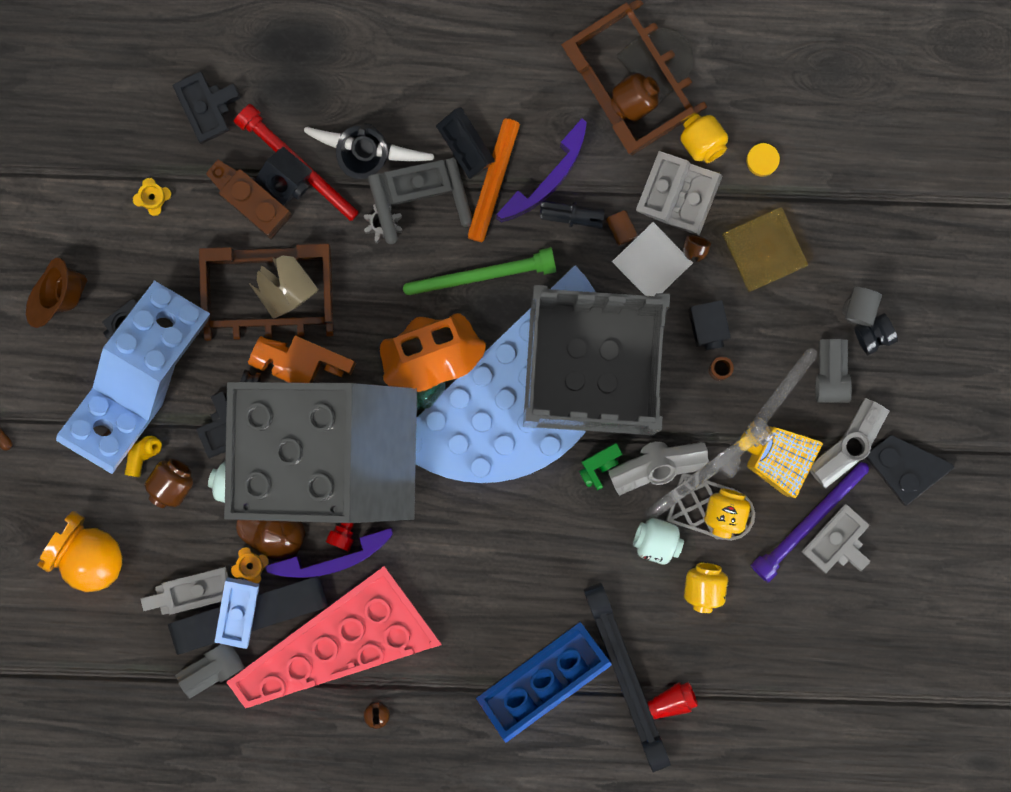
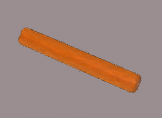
M505 118L502 122L492 155L495 162L488 167L468 232V238L473 241L483 242L485 240L520 127L519 122Z

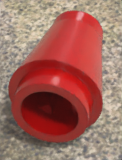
M678 682L652 700L647 701L654 720L690 713L692 708L698 706L696 696L689 682L684 684Z

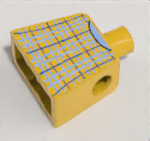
M766 426L761 436L747 429L741 436L738 444L739 447L752 453L747 467L780 493L792 498L797 497L823 445L820 441L771 426Z

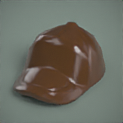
M237 520L236 524L237 533L245 543L262 555L267 556V558L276 561H284L295 557L305 537L304 526L302 522Z

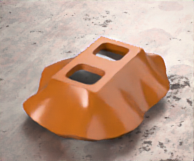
M456 313L443 320L416 317L400 335L381 342L380 356L384 370L383 380L388 386L417 388V392L428 390L442 382L467 375L483 357L486 343L477 336L470 322L462 314ZM444 327L450 328L453 339L440 345L436 344L432 333ZM414 338L419 339L423 347L422 351L406 356L401 347L402 343Z

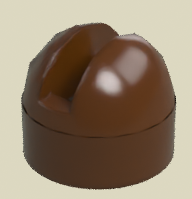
M688 235L684 242L683 253L688 260H691L694 256L695 261L700 262L707 256L711 243L703 237Z
M371 703L364 711V721L373 729H380L389 721L390 712L383 703ZM373 708H379L380 724H374Z

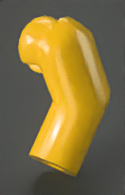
M146 436L135 442L128 452L124 475L141 477L143 461L159 454L162 450V443L157 437Z

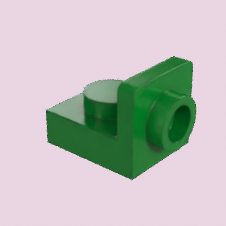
M616 443L581 462L583 469L579 470V473L588 488L592 485L597 491L603 488L594 471L595 469L599 468L603 473L619 464L616 458L621 456L622 453Z

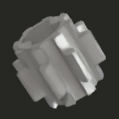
M374 204L375 212L372 215H364V219L371 224L364 231L366 234L375 233V243H378L382 237L384 238L381 227H374L375 221L379 218ZM394 213L392 218L396 232L402 233V228L396 224L402 218L401 213Z

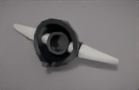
M369 123L356 124L347 128L343 133L328 132L311 127L304 128V132L311 137L336 148V158L339 167L346 175L354 179H367L368 176L376 174L386 161H430L434 159V155L431 153L410 150L387 143L376 127Z

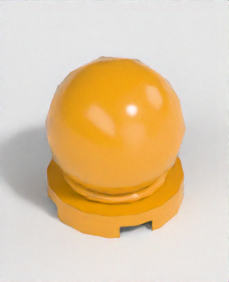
M72 511L65 518V522L68 524L61 535L57 532L54 533L40 556L41 561L37 566L48 573L53 568H59L62 579L77 590L93 592L107 588L118 578L122 567L123 558L119 543L106 531L98 528L84 529L85 517Z

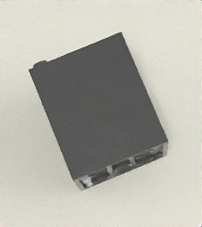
M227 382L224 519L330 523L414 520L417 388L356 383Z

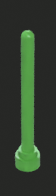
M552 247L540 249V253L533 254V258L409 282L403 286V292L406 295H414L537 270V273L544 272V275L556 273Z

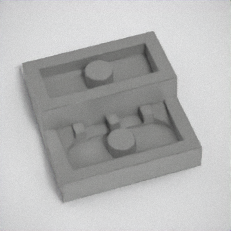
M659 151L636 211L660 222L700 236L722 175L693 165L688 160Z

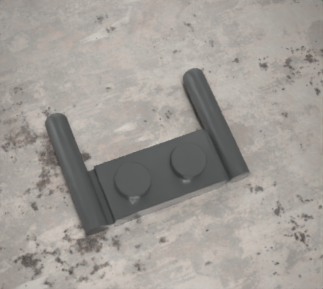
M456 158L368 176L384 238L388 244H394L398 241L389 207L392 205L452 192L461 225L463 227H470L473 217Z

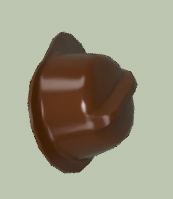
M56 257L51 260L28 297L26 318L30 326L40 328L45 326L56 312L70 311L76 308L87 283L86 276L67 268L62 258Z

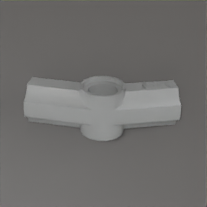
M864 398L844 436L814 461L810 472L825 489L856 463L869 455L871 445L890 412L884 406ZM851 438H855L861 443L862 449L857 456L850 455L846 449L847 442Z
M652 442L642 448L640 456L609 469L608 472L615 490L620 496L649 482L655 485H663L672 481L677 474L708 470V450L705 443L702 442L668 447L663 442Z

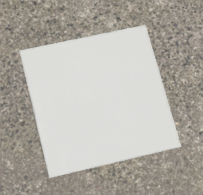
M654 222L612 261L645 296H655L656 293H663L693 264Z

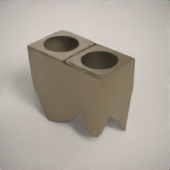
M282 255L277 259L273 258L279 278L261 266V270L257 272L259 289L249 283L273 319L296 309L319 290L297 260L291 256Z

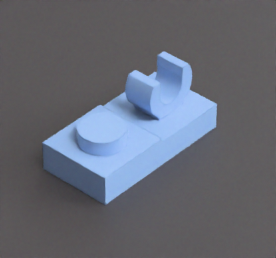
M227 577L224 585L215 643L247 649L259 590L258 583Z

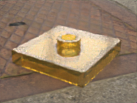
M782 207L722 234L749 293L808 266Z

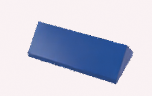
M579 622L476 699L504 742L507 743L612 664L582 623Z

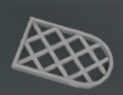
M687 473L681 474L676 492L673 495L667 522L712 536L715 539L729 541L740 539L751 530L755 520V510L753 503L747 496H745V500L751 505V512L748 518L751 517L748 526L746 524L745 531L740 535L734 536L732 533L731 538L728 539L712 534L713 528L708 525L707 527L710 532L696 528V526L705 522V512L702 505L708 503L709 498L699 502L694 491L705 486L708 494L711 496L713 492L709 485L720 489L738 490ZM688 478L702 483L692 488ZM684 480L689 490L679 494ZM691 493L696 504L685 509L680 498ZM677 501L682 511L672 516ZM698 508L703 519L692 523L688 512ZM684 515L689 525L674 519Z

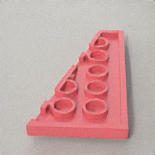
M384 566L226 683L246 709L440 646L442 643Z

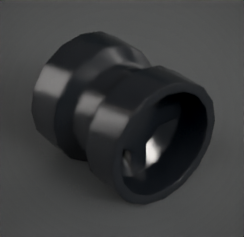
M885 313L875 318L873 327L864 325L854 327L859 344L867 356L877 352L878 348L882 345L890 346L898 342L895 329Z

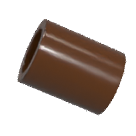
M626 210L606 219L618 246L638 237Z
M727 357L716 358L710 363L708 368L709 375L716 381L727 379L734 370L732 361ZM716 362L726 364L728 371L725 376H720L715 372L714 366Z

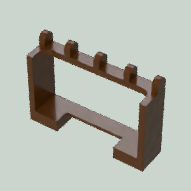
M635 0L630 4L626 2L561 44L577 71L588 84L612 123V128L630 155L639 152L683 124L690 117L699 114L707 108L705 102L697 104L694 108L692 107L682 90L693 82L687 77L677 83L666 65L667 61L676 56L673 50L661 56L651 41L649 35L659 29L657 24L653 23L643 28L633 12L644 4L642 0ZM627 15L686 109L639 140L636 139L627 122L615 112L609 93L579 47Z
M329 244L296 245V248L234 250L232 247L199 248L201 308L210 313L209 320L203 327L205 341H212V328H233V339L240 340L241 327H265V337L273 339V326L297 325L298 337L303 338L305 337V325L326 324L327 337L334 336L331 247ZM282 255L294 257L297 262L323 261L324 317L211 321L210 265L274 262L273 258L277 259Z

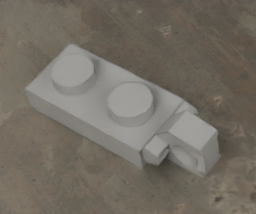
M223 567L164 582L162 585L156 586L157 595L141 598L143 611L160 607L162 615L168 613L171 615L222 602L225 580L227 577L229 578L227 568Z

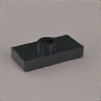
M462 107L453 110L436 125L469 179L478 176L495 162Z

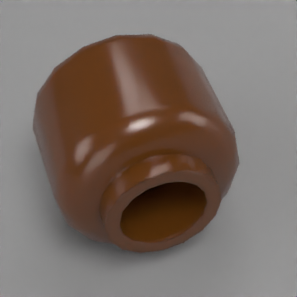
M633 73L613 88L612 107L624 120L627 118L632 121L640 120L658 107L659 98L657 93L660 92V88L651 76L645 77L640 73Z
M176 459L158 462L145 482V489L150 495V502L160 508L179 506L193 485L189 467Z

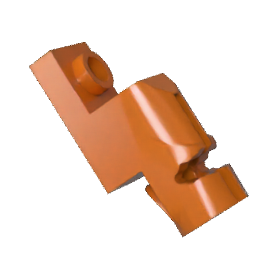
M260 336L248 361L249 365L262 371L273 361L272 375L289 383H313L321 363L326 364L325 371L341 378L344 372L351 375L356 365L355 361L298 336H294L290 347H286L287 343L270 340Z

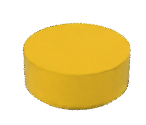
M767 143L755 145L749 151L746 159L749 170L761 177L772 174L777 169L780 161L776 148Z

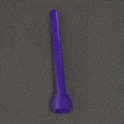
M864 462L859 463L769 555L758 556L750 564L751 568L764 581L769 583L778 574L776 572L780 567L778 564L868 473L869 466Z

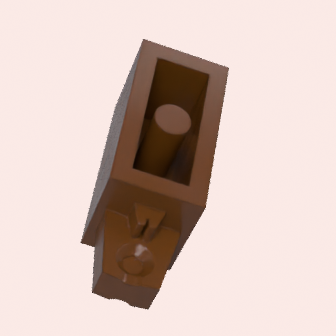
M218 159L207 171L206 175L220 190L219 194L271 240L292 217L288 209L241 169L236 171Z

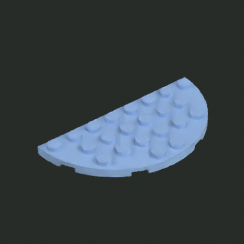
M576 265L551 288V290L595 292L588 279ZM531 308L484 352L483 357L467 375L457 378L416 418V465L434 474L462 482L495 483L529 475L548 466L572 448L586 431L523 427Z

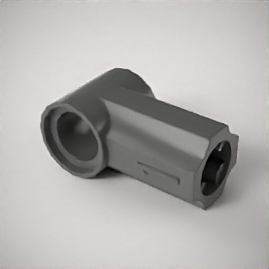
M854 287L851 298L844 302L842 313L845 315L847 323L873 327L882 294L867 288Z
M819 340V374L816 375L815 382L816 402L850 403L852 384L851 376L848 374V340Z
M221 644L204 654V658L175 675L181 689L189 699L218 681L221 683L246 668L233 646Z

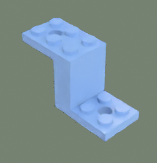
M154 280L103 347L93 388L59 431L56 441L113 474L162 407L175 365L209 320L210 313ZM167 318L173 323V326L169 328L161 327L156 320ZM100 425L105 426L111 431V434L100 436L95 433L93 428Z

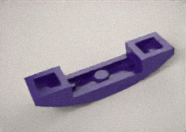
M583 118L560 143V148L567 155L528 199L519 191L512 196L497 213V219L501 223L520 217L540 205L565 180L575 164L583 144L587 125Z
M392 528L360 537L363 551L306 568L302 567L300 557H294L265 567L267 573L296 578L316 577L339 572L372 556L391 539L394 533Z

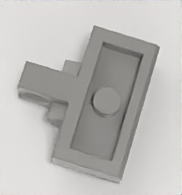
M844 504L801 552L825 574L837 561L842 566L849 561L859 571H862L871 561L859 551L863 544L858 538L870 525L848 505Z

